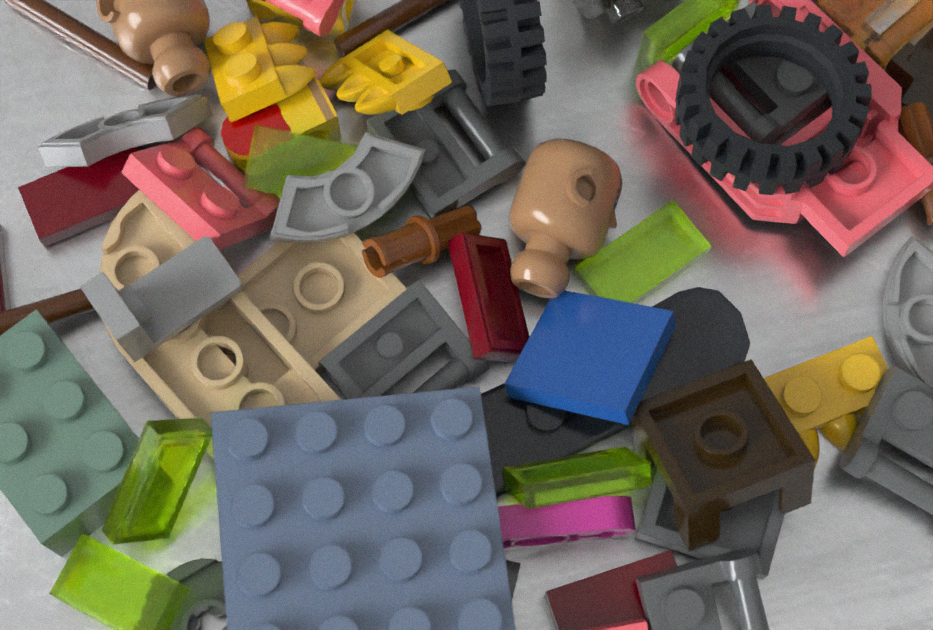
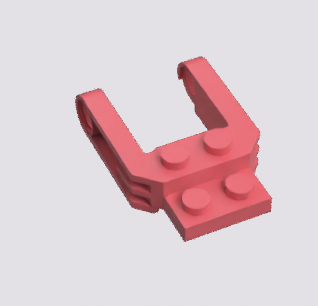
M749 0V4L754 1L757 5H771L773 17H779L783 6L797 8L796 21L804 22L809 12L822 17L819 26L821 32H824L832 24L839 28L811 0ZM840 29L843 35L839 46L850 41L855 44L859 50L856 63L865 61L869 71L866 84H871L872 97L868 106L870 109L863 130L849 157L845 159L842 166L833 175L827 173L822 183L810 188L805 181L799 192L785 194L782 184L777 185L773 195L759 194V183L750 181L747 191L733 188L735 176L730 173L722 181L713 176L711 177L752 220L797 224L806 218L844 258L933 190V166L898 133L902 87ZM660 59L636 77V87L647 109L692 156L693 145L684 146L680 138L681 125H676L675 101L680 74L672 66ZM710 98L715 113L734 132L749 138ZM832 107L781 145L790 146L817 137L828 127L832 119ZM708 161L702 167L710 174L711 162Z

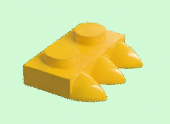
M258 16L245 22L229 23L220 28L215 35L203 40L220 103L231 123L292 96L305 87L316 75L313 68L297 65L308 53L304 46L290 43L300 32L298 26L283 22L261 23Z
M386 30L334 63L322 75L319 82L325 89L338 90L336 95L339 100L356 102L354 107L359 113L375 115L395 110L403 115L407 111L417 110L427 105L433 99L434 94L451 84L452 80L442 60Z
M873 336L764 377V380L814 457L816 467L820 453L817 429L835 447L845 451L859 424L856 414L858 413L862 418L880 381L889 368Z

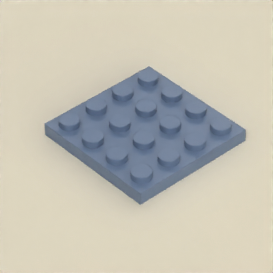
M480 387L210 412L227 630H516Z

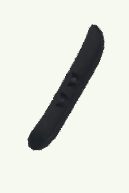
M695 287L679 291L652 306L673 311L676 327L641 401L745 362L751 343L742 314L720 291ZM504 383L481 393L496 498L588 448L632 427V420L629 425L509 398Z

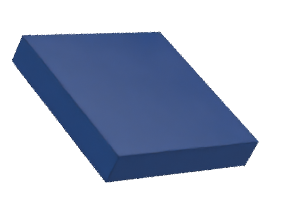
M564 290L557 298L549 300L504 384L509 398L629 425L675 330L674 312Z

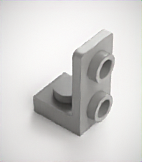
M205 236L117 291L104 272L80 286V288L116 341L130 358L136 362L239 293L243 285L211 238Z

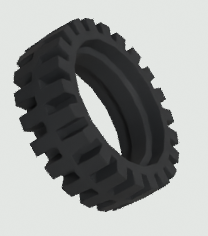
M459 0L460 8L463 12L462 21L464 31L467 34L469 55L472 56L474 75L477 77V85L483 101L486 102V106L509 104L543 96L546 90L545 83L547 82V72L545 69L547 59L543 47V42H545L544 28L540 23V16H542L540 1Z
M757 5L752 19H750L745 8L732 11L728 23L720 17L710 24L707 34L702 31L694 40L691 51L688 50L678 81L675 118L676 125H681L680 138L684 146L693 145L691 157L699 166L708 161L711 162V176L722 181L730 173L735 176L733 188L747 191L750 181L759 183V194L773 195L777 185L782 184L785 194L799 192L805 181L810 188L822 183L827 173L833 175L842 166L845 159L849 157L861 135L870 109L868 106L872 97L871 84H866L869 71L865 61L856 63L859 50L852 41L839 46L843 35L839 28L832 24L824 32L819 30L822 17L809 12L804 22L795 20L797 8L783 6L779 17H773L771 5ZM753 56L783 58L806 68L825 86L832 101V119L826 130L812 140L790 146L761 144L734 132L715 113L710 101V84L717 72L730 62Z

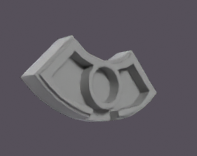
M196 94L167 98L138 105L139 109L123 111L106 119L101 116L42 142L38 149L45 167H86L129 148L153 142L174 140L213 116L207 96Z
M365 132L355 153L337 169L313 177L287 175L270 239L290 243H320L336 240L368 227L386 214L403 196L421 165L426 149Z
M911 236L897 254L885 283L883 295L884 329L888 345L898 367L933 387V251Z

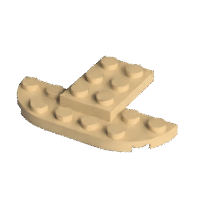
M139 190L121 208L104 238L101 247L104 254L99 274L104 272L117 291H119L126 285H131L196 241ZM355 233L336 240L320 243L278 241L237 275L243 285L239 293L138 361L134 362L116 341L106 325L105 328L113 343L131 367L214 459L210 412L341 400L319 376L324 370L318 362L407 288L393 273L382 278H377L371 274L362 255V250L366 248Z

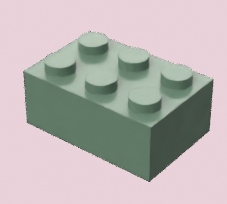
M36 309L0 335V490L43 546L63 557L168 474L62 339Z

